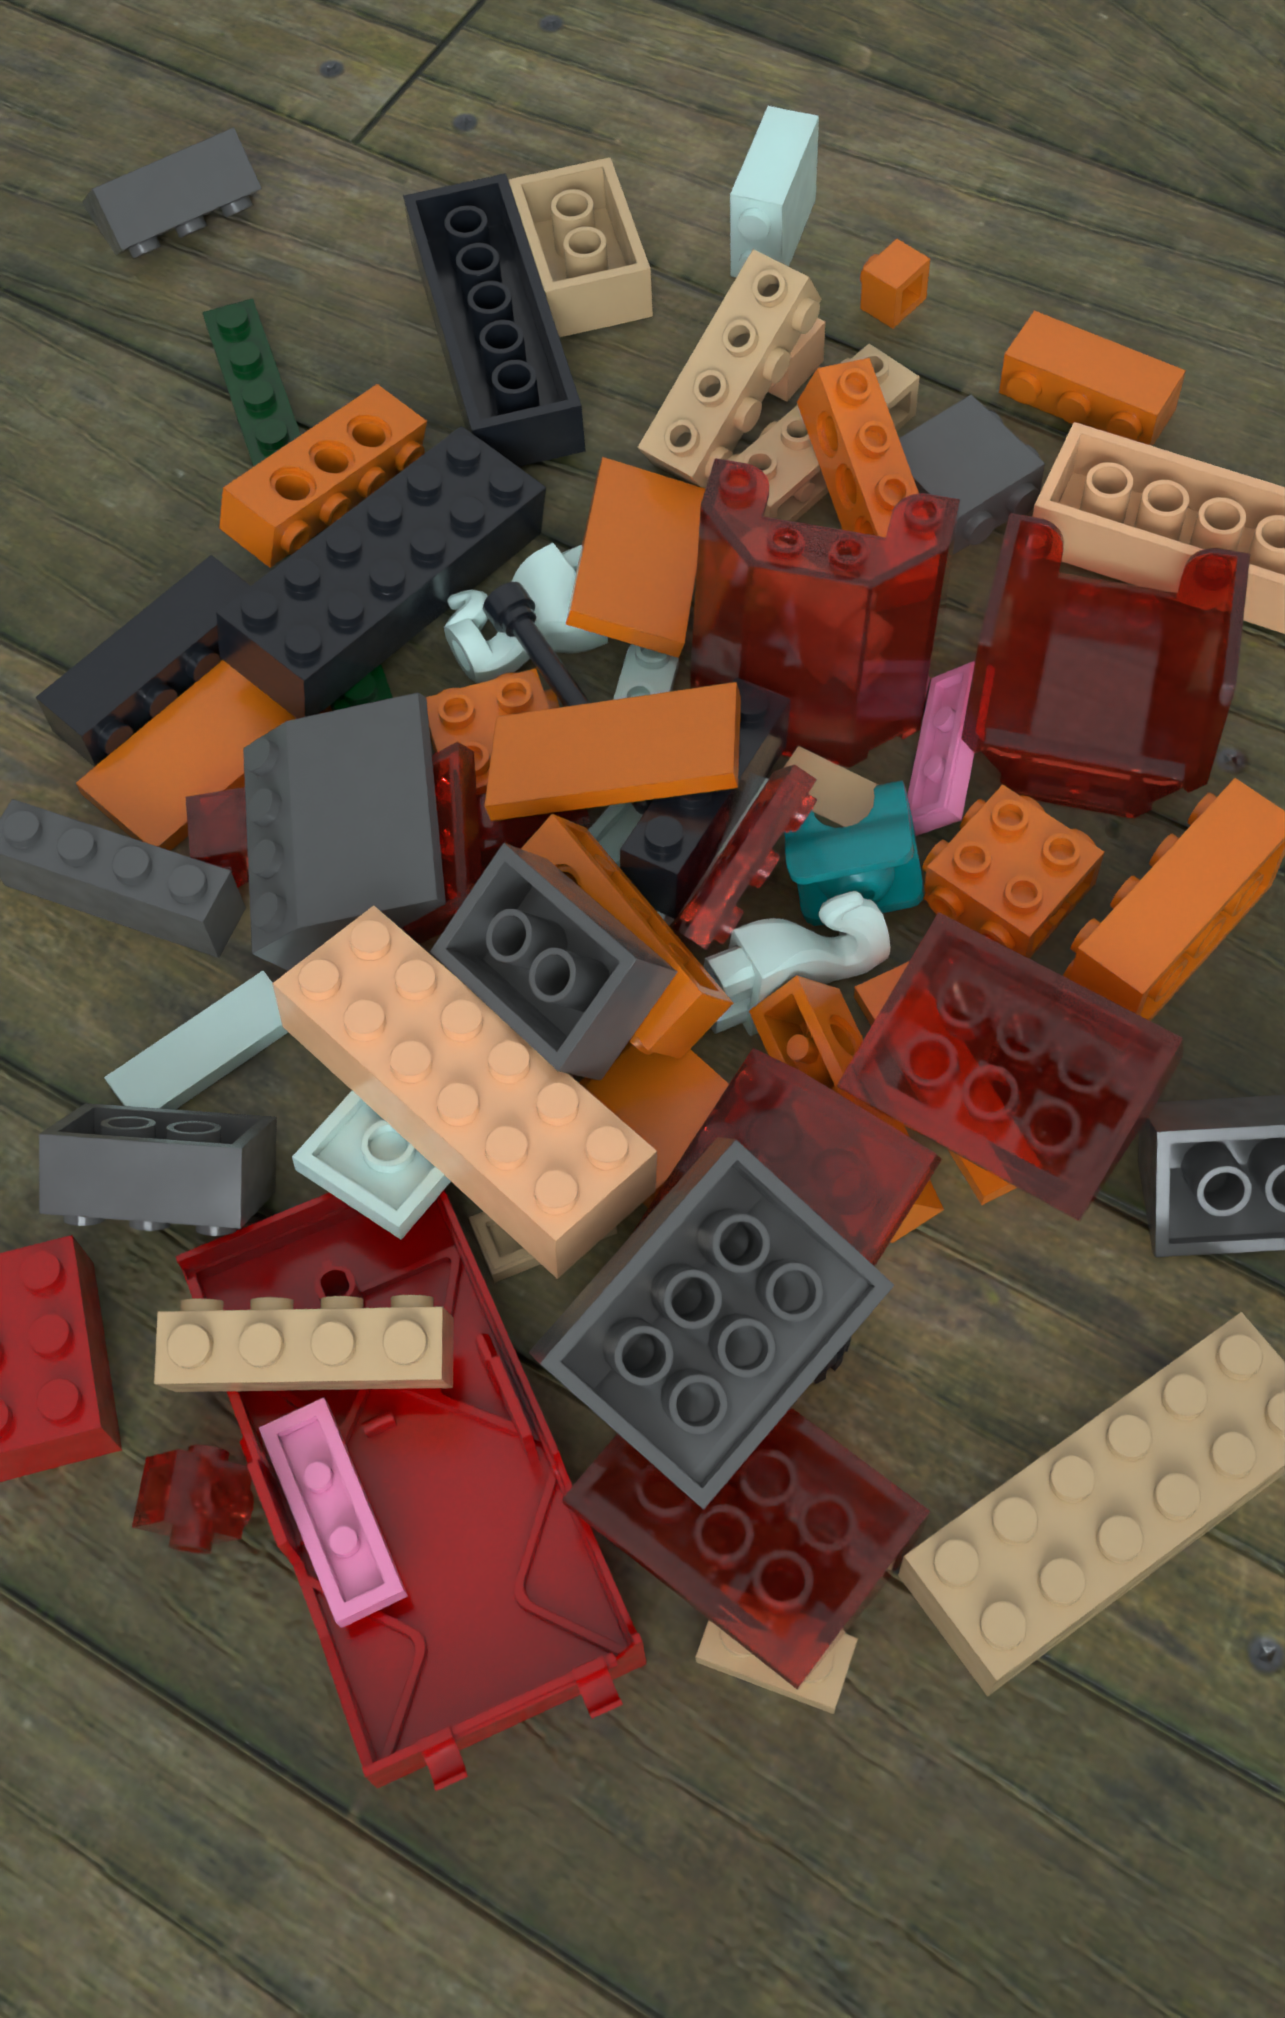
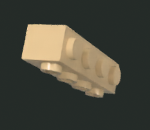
M754 249L751 251L637 447L655 467L685 483L702 487L709 491L714 482L720 481V471L725 462L733 455V450L743 433L749 432L757 423L762 410L761 402L772 383H778L785 375L791 360L790 353L801 334L809 332L817 320L820 311L819 303L822 299L810 277Z
M867 344L851 359L846 358L841 363L870 358L897 432L916 415L920 376L873 345ZM798 404L778 422L773 421L768 424L759 438L741 454L732 455L723 465L719 475L720 509L750 531L763 529L774 539L781 535L829 492Z
M331 1296L321 1298L320 1309H293L292 1299L264 1297L251 1299L250 1310H223L224 1301L216 1299L181 1300L180 1311L157 1312L154 1384L174 1392L453 1388L454 1318L443 1307H434V1298L431 1296L391 1297V1308H363V1298Z

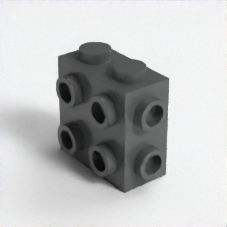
M969 395L899 438L935 539L950 556L970 544L977 545L983 542L995 528L1014 516L1022 517L1034 508L1040 494L1045 463L1033 447L1019 440L1004 425L998 414L992 410H987L974 396Z

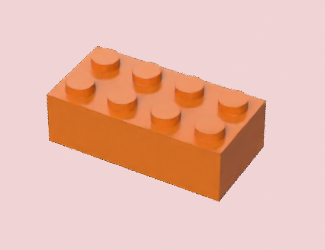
M1236 778L1218 796L1209 792L1201 799L1188 819L1187 824L1190 827L1180 838L1173 833L1168 835L1156 849L1149 862L1152 868L1141 880L1134 875L1128 878L1117 891L1110 904L1113 910L1102 922L1095 918L1087 922L1071 945L1070 949L1076 953V956L1062 977V980L1067 983L1061 1005L1069 1015L1076 1014L1081 1017L1092 1032L1121 1053L1272 886L1285 856V811Z

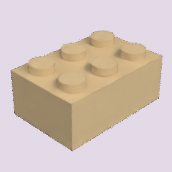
M611 157L508 179L559 338L653 317L651 268Z

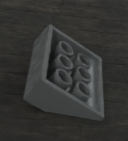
M413 693L289 720L243 748L252 954L289 971L373 905L399 928H402L446 904L427 699L420 693Z
M717 1137L529 1353L704 1510L889 1293L894 1284L736 1139Z

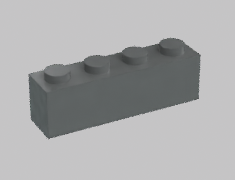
M14 799L10 801L0 818V879L5 886L217 958L221 956L246 909L230 870Z

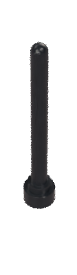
M509 582L491 592L484 601L483 612L498 632L506 633L509 637H516L562 705L567 707L590 703L536 626L535 602L523 585L519 582ZM653 799L630 803L638 813L643 815Z

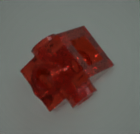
M190 1445L187 1451L176 1449L146 1457L132 1528L170 1536L169 1548L195 1554H210L213 1544L240 1540L243 1528L249 1522L254 1506V1496L250 1490L252 1477L248 1467L228 1462L229 1451L206 1445Z

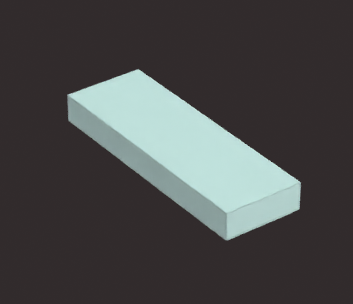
M261 971L105 1076L104 1078L109 1087L124 1106L176 1110L288 1033L282 1027L273 982L264 971Z

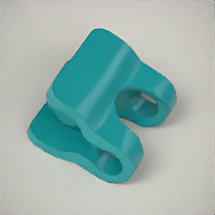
M903 780L877 785L874 788V805L868 816L859 823L848 827L834 828L822 824L816 819L810 800L783 805L782 816L787 870L792 881L797 883L801 912L807 923L813 926L825 925L821 922L818 915L821 905L832 897L852 891H857L861 893L863 898L872 900L881 913L912 908L923 900L925 889L912 814Z

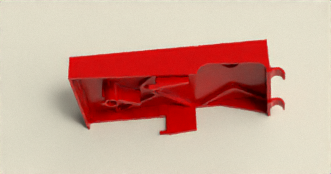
M445 1190L442 1191L402 1240L328 1192L239 1229L232 1234L225 1235L175 1256L177 1263L183 1271L192 1299L224 1301L223 1310H250L251 1299L264 1297L292 1299L293 1309H320L321 1298L331 1296L363 1298V1308H391V1297L425 1295L434 1298V1307H443L454 1318L453 1388L226 1391L243 1435L239 1442L247 1461V1467L276 1544L293 1565L318 1633L365 1778L378 1789L428 1766L435 1791H438L468 1777L460 1754L462 1749L579 1695H582L591 1719L623 1705L612 1680L647 1664L643 1641L629 1616L572 1486L554 1438ZM321 1398H325L331 1408L408 1594L407 1597L343 1628L335 1622L259 1430V1427Z

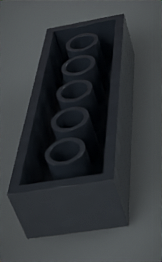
M506 173L403 195L412 248L465 429L518 467L586 452L582 405Z
M460 426L218 610L216 616L220 658L297 719L320 714L450 607L447 600L451 595L474 589L541 534L546 487L463 426Z

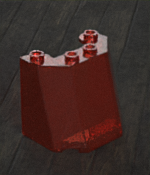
M715 458L700 506L690 688L732 683L735 677H738L790 698L786 748L781 754L791 757L797 747L800 746L839 766L850 768L867 759L868 751L896 736L903 740L919 731L942 636L960 499L925 493L913 494L903 498L894 507L886 537L764 517L769 498V481L763 471L751 464Z
M1010 513L978 642L961 739L974 753L981 751L1001 773L1000 783L1018 795H1025L1036 801L1121 817L1136 818L1151 811L1154 801L1182 788L1190 793L1207 785L1237 683L1250 554L1220 548L1200 550L1186 561L1177 593L1059 573L1064 551V537L1059 528L1052 522L1042 518Z

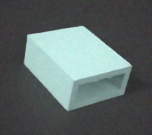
M767 107L730 194L731 277H737L753 249L789 267L816 200L819 116L777 107Z

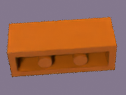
M1034 310L1004 354L999 393L1019 403L1027 404L1059 417L1068 423L1073 424L1076 422L1153 446L1177 408L1186 370Z

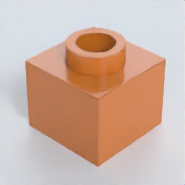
M899 239L894 240L880 254L872 255L865 263L860 274V282L862 283L860 309L894 329L926 299L930 258Z

